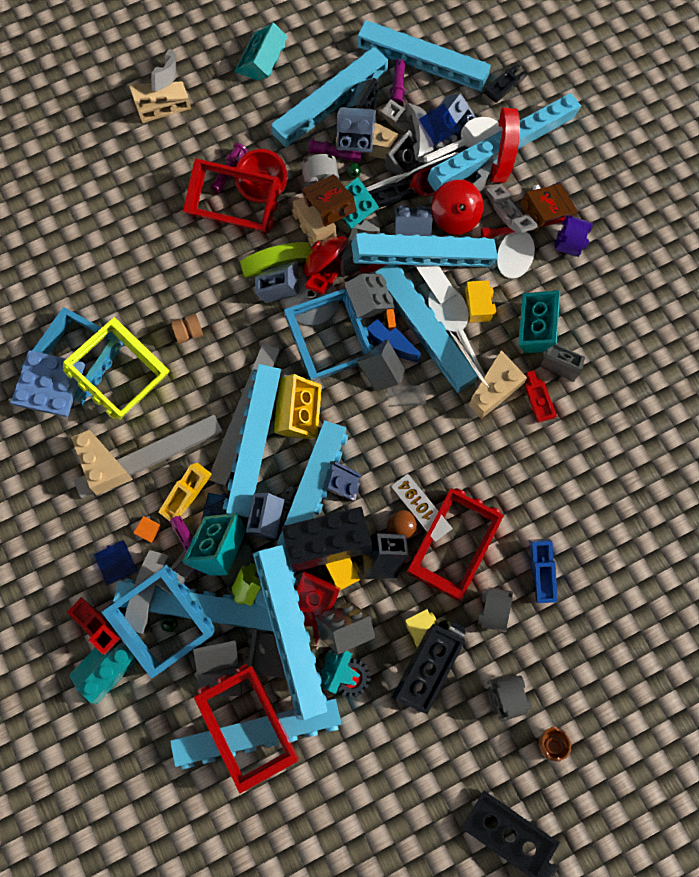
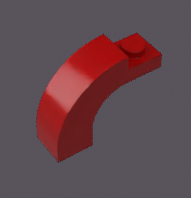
M83 597L66 612L91 637L88 641L103 655L107 654L121 639L108 620L99 611H96Z

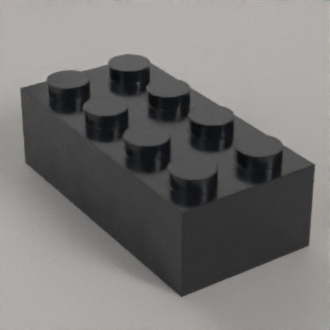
M362 506L281 526L292 572L372 552V542Z

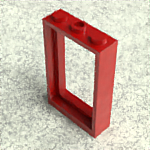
M195 158L183 212L187 215L269 234V229L272 230L273 212L277 211L278 201L276 200L277 195L281 193L282 184L278 177ZM206 170L270 185L262 222L257 223L198 209Z
M451 488L406 574L460 602L504 515L495 507L490 506L489 508L483 505V501L480 499L466 496V493L461 489L455 488L454 490ZM453 501L492 521L459 586L420 566L433 541L431 534L440 516L442 515L445 518Z
M247 664L236 669L237 674L229 678L227 674L216 680L218 684L212 688L207 685L197 690L199 695L193 697L239 794L299 761V757L254 666L248 667ZM249 678L285 752L249 773L242 775L207 700Z

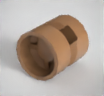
M196 313L186 316L184 321L182 319L171 321L179 344L189 341L190 337L196 339L204 336Z

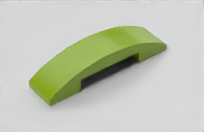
M295 242L273 246L256 252L240 261L244 277L248 278L259 275L262 272L261 270L297 261L298 264L305 262L311 252L309 242Z

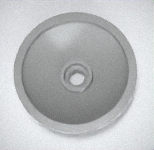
M310 277L298 278L299 295L285 298L286 309L336 292L337 289L332 284L324 294H320L305 288V284ZM339 301L295 316L296 321L305 326L324 324L336 314Z

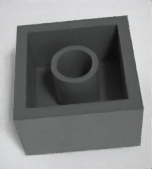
M360 274L345 283L358 318L379 317L385 313L386 309L395 308L393 298L387 289L386 280L382 274Z
M352 602L344 603L339 608L325 611L322 615L316 617L321 640L337 654L375 638L370 615Z

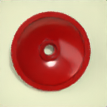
M252 150L246 153L236 166V168L278 177L282 184L281 193L285 189L288 177L286 166L280 156L271 150ZM235 177L236 186L246 199L255 203H266L270 185Z
M459 179L448 181L439 187L433 196L431 203L433 220L442 231L448 234H465L474 229L479 223L483 214V199L477 187L472 183ZM461 204L464 206L462 211L459 210Z
M345 236L329 237L322 242L316 241L311 246L312 251L305 261V276L310 277L318 273L332 262L345 248L348 242Z

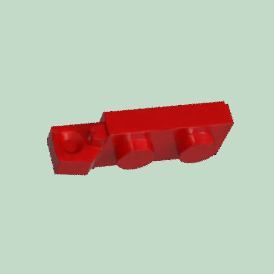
M534 370L527 372L525 375L527 383L524 384L525 391L537 423L555 419L557 414L545 382L537 379Z

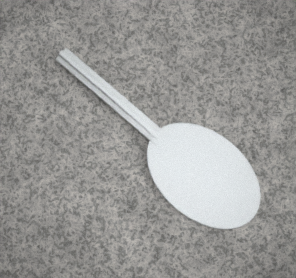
M489 117L474 118L462 128L461 140L424 156V162L428 163L463 146L470 148L502 130V127L498 126V121Z
M459 152L438 158L410 172L393 176L366 187V189L371 191L395 182L397 183L417 173L422 168L438 165L459 154Z
M534 185L533 190L540 189L541 187ZM527 231L508 234L498 249L497 266L500 273L508 279L521 277L526 273L533 261L535 246L532 237Z
M455 289L457 294L440 304L431 290L428 304L434 311L435 318L438 322L441 321L444 324L446 331L457 333L463 348L484 378L485 374L463 331L469 317L465 300Z

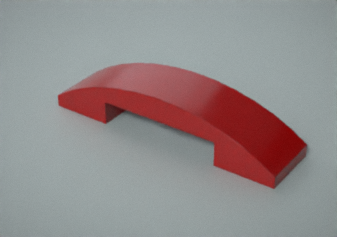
M501 107L498 126L503 128L497 164L492 163L490 182L506 183L517 156L520 121L518 109Z
M344 249L325 268L312 275L305 284V288L324 294L332 286L341 271L340 259Z

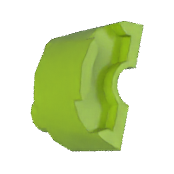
M250 563L248 567L242 565L233 583L234 601L240 605L247 604L252 606L261 588L260 579L257 578L256 564Z

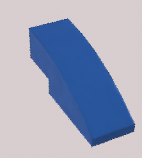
M378 319L367 327L368 338L376 345L388 339L398 357L413 362L420 360L421 353L396 327L389 332Z
M549 538L529 540L536 602H558L556 564L553 561L552 540Z

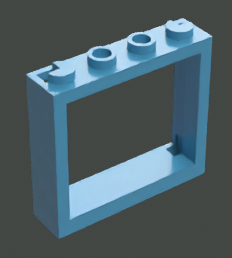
M346 288L284 309L285 319L310 381L314 382L359 365L357 360L360 358L316 373L295 316L343 300L364 355L374 348L373 344L368 342L367 337H369L367 328L362 326L360 321L362 318L357 317Z
M63 307L32 351L49 355L72 321L95 333L102 327ZM111 332L105 337L110 340L85 376L94 386L100 383L102 375L111 367L112 360L116 354L120 353V349L123 346V343ZM78 387L74 400L83 405L87 397L90 398L91 394L88 391L84 392Z
M167 564L102 611V614L151 679L203 643L215 631L211 623L212 620L209 617H205L202 613L201 605L196 600L193 601L187 586L179 582L177 573L173 572ZM161 577L201 630L202 634L159 664L118 608Z

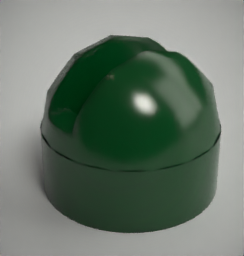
M357 163L350 165L345 170L351 179L357 178L356 175L360 176L361 174Z
M168 615L162 618L160 625L164 631L173 632L177 628L178 622L175 617ZM164 621L173 622V626L164 625Z

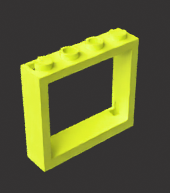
M115 317L63 362L64 373L69 378L73 377L76 379L78 386L84 392L88 391L92 395L93 401L99 406L102 404L107 409V414L118 421L169 373V370ZM110 332L157 375L121 411L73 366Z

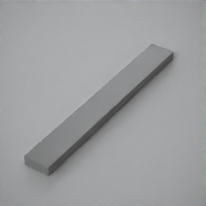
M262 344L210 473L212 475L208 481L227 487L232 474L233 460L237 461L239 455L235 451L237 442H241L243 437L239 433L241 424H245L247 419L243 415L245 406L250 405L251 401L247 397L249 388L254 387L255 381L251 380L253 370H257L259 364L275 367L280 354L279 348Z
M212 415L117 461L132 476L223 433L215 415ZM85 475L73 480L82 499L94 494L89 488Z

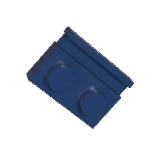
M330 461L331 467L327 471L323 488L346 500L355 501L360 485L359 478H362V474L336 461Z

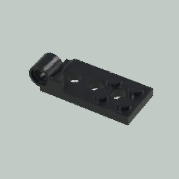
M448 618L442 619L438 626L432 624L426 630L392 698L428 714L466 641L464 639L465 628ZM442 645L441 652L439 654H435L436 648ZM432 664V670L426 673V667ZM423 683L422 689L416 692L417 685Z
M483 790L461 829L527 876L553 877L558 868L549 862L560 842ZM489 815L497 818L498 824L494 829H489L485 825V818ZM508 828L516 832L517 836L513 842H508L504 839V831ZM526 842H532L535 845L536 851L531 856L523 852V845Z

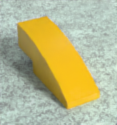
M199 463L191 464L182 479L176 482L158 513L169 521L175 516H181L200 493L212 473Z

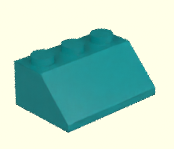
M274 22L255 31L235 72L258 81L268 78L273 72L274 64L279 60L278 56L284 49L288 36Z
M560 290L523 293L518 345L524 353H541L557 344Z
M232 513L203 517L182 562L209 576L228 575L247 529L239 515Z
M120 639L105 655L95 647L69 674V677L76 689L91 704H98L138 660L123 640Z

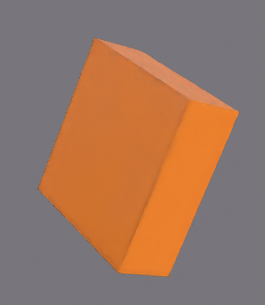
M386 309L384 313L385 327L389 332L396 327L393 309Z
M143 516L134 534L152 543L161 525Z

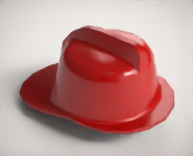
M437 165L422 168L414 174L412 183L409 185L413 187L416 193L423 197L434 196L435 190L427 181L431 168Z

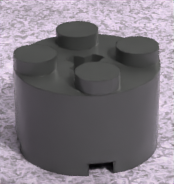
M492 587L484 588L482 604L485 605V609L480 608L478 624H481L482 628L502 632L507 631L513 591Z
M509 673L487 681V684H491V688L487 689L491 706L494 712L498 711L501 715L497 717L501 722L525 715L528 710L532 709L531 701L525 695L523 689L525 688V682L521 675L516 676L514 673Z

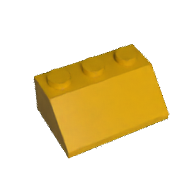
M295 374L279 378L274 433L289 438L317 439L321 384Z

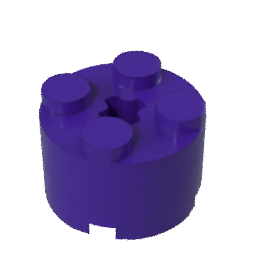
M566 215L561 224L564 226L557 233L554 248H556V251L579 257L582 249L585 250L588 246L589 239H587V235L590 233L593 223Z

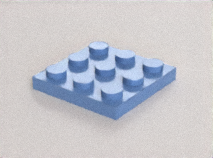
M29 350L10 403L14 406L68 418L78 388V381L73 377L69 378L64 373L63 362L66 358ZM78 361L73 366L82 374L85 364Z

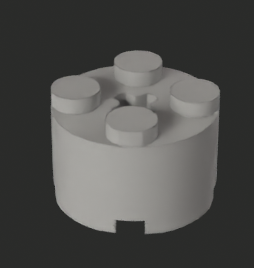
M317 154L308 157L307 162L304 163L303 161L301 163L305 187L332 174L339 180L336 158L334 156L328 158V154Z

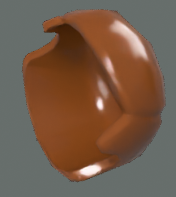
M407 510L395 512L387 522L388 534L406 535V540L416 533L418 527L416 517Z
M553 726L544 730L539 737V749L547 759L559 762L566 759L571 752V741L565 731Z

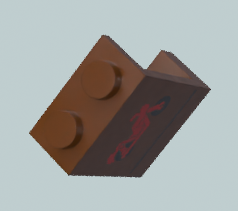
M334 174L302 189L305 204L308 207L314 206L321 215L324 227L357 211L354 196Z
M561 183L527 191L519 203L525 214H529L538 225L535 228L536 232L547 221L563 218L566 215L574 217L578 212Z

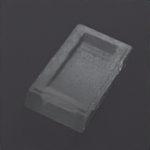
M425 385L387 388L388 407L426 405Z

